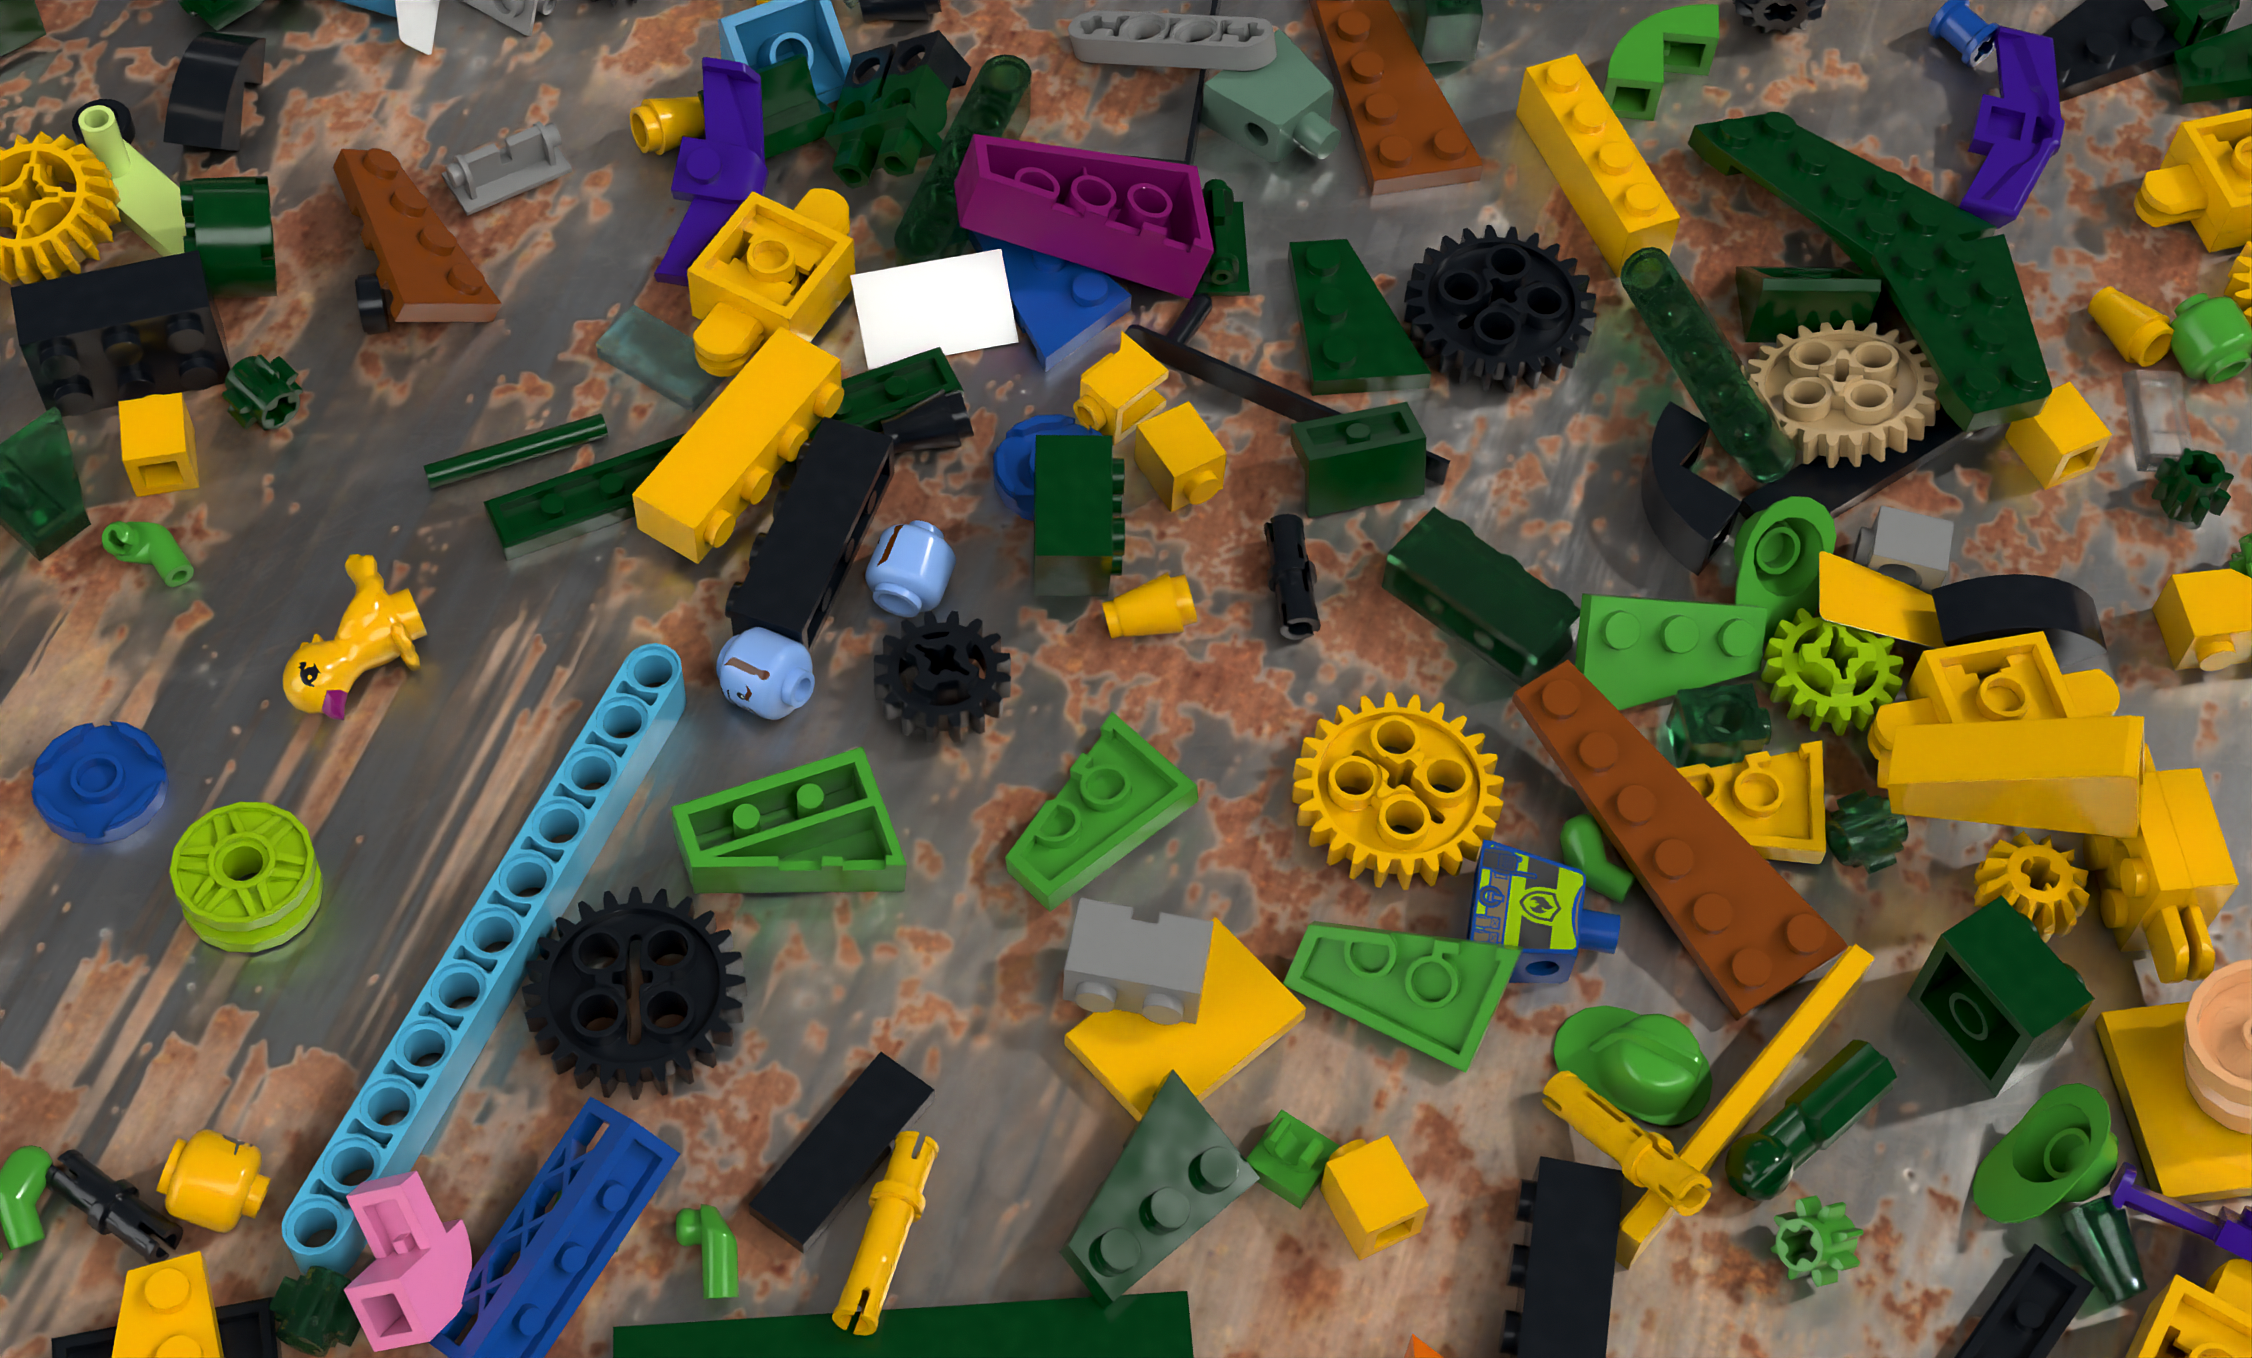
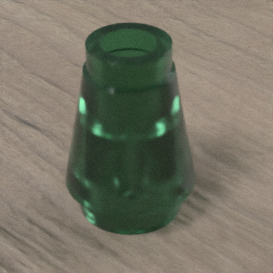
M2111 1195L2082 1204L2059 1216L2066 1231L2060 1235L2099 1291L2104 1294L2109 1306L2149 1290L2143 1278L2144 1273L2126 1209L2118 1210L2112 1204Z

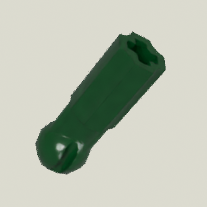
M1853 1039L1785 1100V1107L1756 1133L1747 1134L1733 1143L1725 1160V1171L1731 1187L1738 1194L1752 1201L1771 1200L1781 1195L1788 1187L1793 1173L1818 1150H1826L1893 1089L1892 1082L1897 1078V1075L1888 1058L1876 1051L1869 1042Z

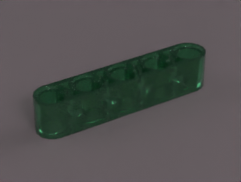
M998 55L987 60L981 67L941 144L939 153L935 155L896 230L894 237L895 267L961 255L969 240V229L962 228L959 224L954 183L973 134L1013 140L1020 139L1031 114L1032 73L1030 66L1023 59L1014 55Z
M1647 247L1636 251L1626 260L1621 269L1620 279L1622 286L1719 443L1754 481L1771 483L1783 478L1791 470L1796 459L1794 442L1689 279L1661 249Z

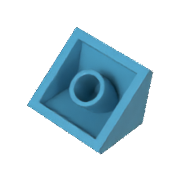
M771 0L718 19L721 59L745 63L755 71L802 53L806 56L817 99L824 104L839 100L851 58L831 0Z

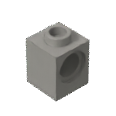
M1881 505L1872 528L1863 526L1860 528L1854 548L1853 562L1862 564L1864 567L1932 595L1931 590L1941 586L1948 572L1954 522Z

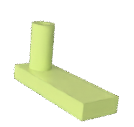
M96 105L82 111L79 115L78 123L86 146L94 152L99 162L102 161L112 174L111 179L119 191L121 201L115 206L119 210L120 220L162 257L184 253L183 236H186L185 217L182 215L180 187L122 138L115 115L110 108Z

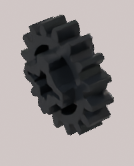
M932 611L925 612L924 625L918 628L907 619L901 622V639L885 635L883 638V654L874 656V695L876 700H883L884 717L886 720H891L902 715V733L907 736L914 732L918 726L925 728L928 743H934L939 731H948L954 743L961 742V728L969 726L978 734L985 732V714L990 717L1000 718L1003 714V698L1011 696L1010 653L1001 652V636L998 633H994L983 638V621L978 618L970 622L967 627L959 625L958 611H951L946 622L937 623ZM974 660L981 666L985 679L979 677V668L972 664ZM901 673L906 675L907 685L913 688L911 693L903 686L900 680Z

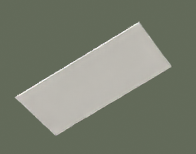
M1001 249L850 275L868 370L937 347H941L946 356L1019 342Z

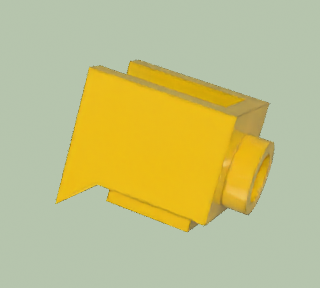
M1121 330L1120 350L1115 354L1110 352L1081 374L1080 399L1073 404L1075 415L1088 430H1090L1091 426L1103 436H1112V444L1115 446L1136 430V424L1152 418L1166 407V399L1154 388L1168 378L1169 370Z

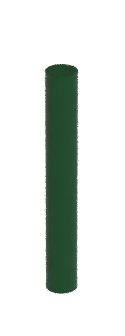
M600 413L424 465L423 468L429 487L433 489L608 437V431L604 418Z

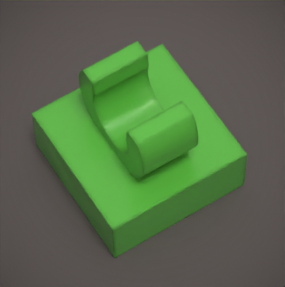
M1281 1109L1246 1161L1261 1178L1257 1181L1259 1184L1301 1210L1323 1178L1326 1162L1329 1161L1331 1154L1340 1145Z

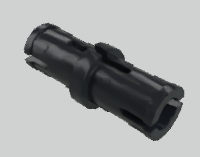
M1281 514L1270 519L1271 523L1266 522L1264 524V534L1270 555L1267 582L1268 587L1275 593L1277 599L1280 633L1288 639H1305L1313 636V631L1318 632L1321 626L1313 588L1317 582L1316 567L1307 555L1302 519L1297 515Z
M68 1150L57 1158L69 1168L70 1173L76 1176L77 1179H71L53 1164L49 1168L45 1176L46 1187L49 1190L57 1192L71 1204L88 1215V1224L102 1235L113 1233L143 1256L149 1264L164 1261L170 1256L159 1247L160 1244L151 1238L150 1235H156L173 1249H176L183 1235L181 1226L171 1222L140 1200L139 1190L125 1179L114 1181L102 1170L85 1159L78 1150Z

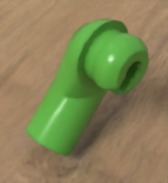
M116 521L110 523L103 531L102 545L109 554H113L118 560L124 562L153 565L164 583L169 587L185 584L194 574L193 566L170 531L160 524Z
M1579 814L1567 820L1562 826L1559 839L1565 865L1580 869L1586 875L1585 886L1622 904L1635 881V875L1606 860L1601 836L1603 830L1592 815Z
M33 1145L20 1147L12 1152L0 1170V1222L10 1251L46 1238L35 1204L46 1187L45 1176L53 1162L48 1152L41 1147Z
M701 1204V1209H681L676 1214L677 1242L683 1246L701 1245L703 1299L738 1298V1246L734 1234L716 1207L707 1204Z

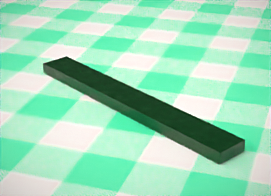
M937 347L841 380L844 397L839 409L831 419L874 432H881L883 428L880 420L893 417L944 388L945 394L960 389L963 400L964 390L941 347ZM822 420L810 432V438H814ZM686 433L484 501L486 515L506 561L636 517L632 494ZM786 461L783 465H786V464H789V463H792V462Z
M1187 1291L1121 1295L1104 1309L1095 1297L889 1309L881 1311L876 1332L868 1336L853 1334L861 1311L855 1312L854 1316L852 1315L846 1331L834 1323L832 1320L833 1313L613 1327V1358H1194Z

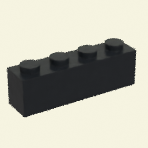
M828 417L823 418L814 438L808 437V440L800 447L796 460L797 473L791 486L783 484L776 496L773 507L774 521L768 533L760 532L753 543L749 557L750 570L744 582L736 581L729 592L725 606V616L731 618L733 636L754 627L766 628L801 643L811 654L894 476L893 437Z
M1540 1156L1532 1180L1520 1179L1515 1202L1514 1220L1526 1222L1523 1245L1515 1243L1512 1245L1506 1279L1507 1286L1518 1288L1515 1311H1504L1499 1336V1353L1509 1354L1510 1358H1606L1624 1179L1622 1170Z

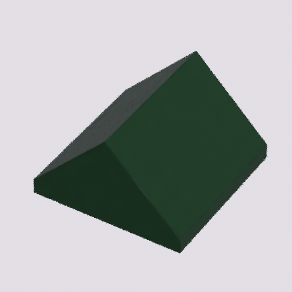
M1736 266L1735 279L1745 342L1777 343L1778 334L1796 339L1798 338V326L1801 325L1808 328L1812 333L1820 332L1821 323L1827 322L1831 324L1834 330H1842L1847 320H1853L1855 330L1863 331L1868 326L1881 292V279L1850 267Z

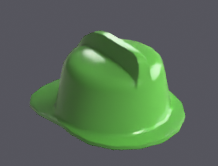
M1790 496L1773 503L1767 509L1754 513L1742 524L1735 537L1733 552L1739 572L1736 580L1734 602L1735 604L1757 605L1768 608L1764 636L1765 643H1768L1769 639L1773 638L1777 626L1782 619L1792 623L1797 610L1800 608H1804L1813 617L1819 605V553L1825 551L1833 554L1836 532L1834 520L1826 507L1810 497Z
M1605 1005L1585 1008L1568 1017L1557 1032L1553 1054L1558 1072L1567 1070L1573 1072L1589 1088L1604 1097L1620 1111L1641 1121L1660 1127L1682 1125L1697 1117L1710 1100L1713 1080L1709 1063L1701 1052L1699 1043L1690 1029L1675 1018L1662 1014L1640 1015L1630 1010Z
M2082 1083L2061 1085L2045 1093L2029 1109L2023 1119L1991 1149L1979 1165L1973 1182L1974 1202L1984 1216L1999 1223H2020L2040 1216L2056 1203L2084 1202L2096 1196L2109 1184L2117 1167L2119 1156L2117 1147L2119 1141L2110 1131L2111 1117L2108 1103L2098 1090Z

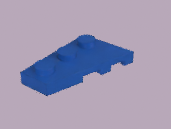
M969 230V241L976 253L996 249L1002 250L1009 293L1014 310V319L1022 333L1027 332L1037 350L1036 358L1045 373L1131 310L1132 295L1105 272Z

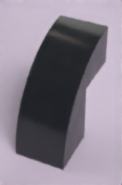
M204 32L194 38L186 49L174 78L167 108L163 142L240 150L244 82L263 84L266 38Z
M1670 401L1663 410L1653 434L1642 471L1641 496L1648 522L1659 541L1678 562L1699 576L1730 537L1742 501L1692 472L1693 468L1700 461L1711 425Z
M2008 574L1963 580L1931 590L1943 642L1947 647L2044 631L2059 669L2108 652L2093 598L2087 592L2069 582L2046 576Z

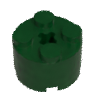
M268 176L195 178L192 181H180L182 215L185 217L186 236H183L184 253L199 250L214 299L277 296Z

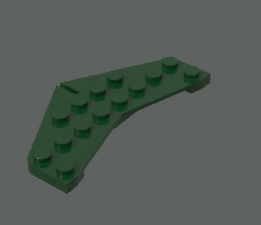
M1768 112L1766 114L1736 119H1724L1723 121L1694 126L1688 145L1705 162L1725 176L1744 173L1817 224L1864 273L1881 279V290L1898 308L1940 380L1934 393L1945 412L1965 433L2031 418L2041 413L2052 392V385L2005 235L1993 236L1997 228L1996 226L1904 180L1898 174L1886 171L1798 126L1794 119L1781 112Z

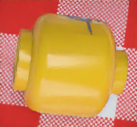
M202 1129L197 1131L189 1141L181 1138L177 1139L164 1166L156 1191L166 1195L165 1206L171 1216L217 1233H227L237 1225L242 1214L254 1219L257 1217L272 1178L259 1174L262 1165V1155L259 1148L213 1130Z

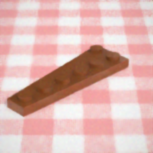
M1309 0L1372 196L1480 181L1483 169L1481 158L1389 0Z
M1569 660L1564 661L1514 692L1512 701L1736 1021L1838 958L1847 950L1848 945L1843 938Z

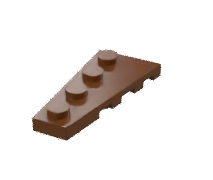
M378 148L369 150L341 149L333 169L351 214L362 218L364 227L360 236L366 250L375 251L380 264L375 273L382 289L391 290L394 300L390 310L395 322H493L502 306L501 301L489 287L483 274L475 268L461 249L455 236L447 230L428 204L427 198L419 192L405 173L399 160L390 151Z

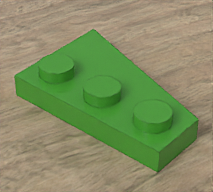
M1111 712L1100 727L1101 737L1088 754L1082 752L1070 768L1071 777L1054 800L1045 802L1005 857L1007 872L1049 912L1199 801L1197 785L1113 712Z
M1313 921L1307 927L1283 985L1466 1073L1472 1065L1524 947Z

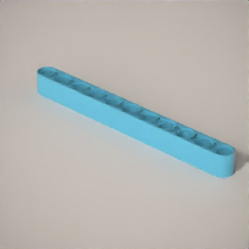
M657 643L645 644L634 649L627 656L286 1211L282 1221V1236L300 1272L309 1279L320 1282L336 1280L345 1275L356 1263L368 1242L346 1198L358 1185H342L344 1179L350 1173L361 1169L373 1170L366 1181L410 1172L527 976V961L536 960L539 956L540 950L537 941L540 937L549 938L556 927L555 920L564 914L682 716L687 699L681 659L670 647ZM655 682L665 683L659 687H645ZM623 732L636 733L628 738H615L616 735ZM599 782L605 784L596 790L583 789L591 783ZM568 834L574 836L564 843L550 842L559 835ZM527 888H542L540 893L532 897L524 898L517 896ZM505 941L510 943L499 952L489 953L484 951L487 946L494 942ZM471 996L477 998L472 1005L466 1008H449L455 1000L461 997ZM426 1054H443L438 1062L430 1066L420 1067L414 1065L420 1057ZM403 1110L408 1112L407 1116L395 1125L384 1126L379 1124V1121L392 1111ZM325 1229L336 1230L334 1237L323 1246L314 1248L305 1246L307 1240L314 1233Z

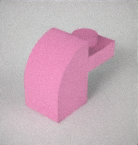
M417 1170L362 1182L346 1198L376 1260L343 1290L374 1352L430 1342L457 1315L463 1306L461 1304L469 1274L472 1271L471 1246L465 1224L462 1219L441 1222Z

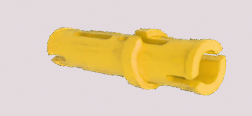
M1568 1070L1561 1071L1547 1082L1543 1093L1548 1096L1542 1098L1544 1106L1561 1119H1564L1578 1133L1614 1159L1622 1167V1173L1625 1178L1640 1188L1647 1187L1653 1190L1667 1204L1674 1208L1677 1213L1685 1217L1692 1216L1705 1206L1711 1195V1192L1707 1189L1712 1187V1182L1706 1175L1700 1173L1674 1153V1147L1671 1142L1663 1135L1643 1130L1626 1114L1589 1088L1573 1072Z
M903 1131L896 1136L895 1147L884 1179L874 1184L869 1197V1205L872 1208V1212L840 1300L832 1314L834 1323L846 1331L852 1315L854 1316L857 1307L860 1306L861 1312L853 1332L855 1335L868 1336L876 1332L879 1323L878 1319L911 1223L920 1220L926 1205L922 1192L933 1162L938 1156L939 1146L931 1137L926 1135L920 1152L918 1151L915 1159H913L911 1155L920 1132Z

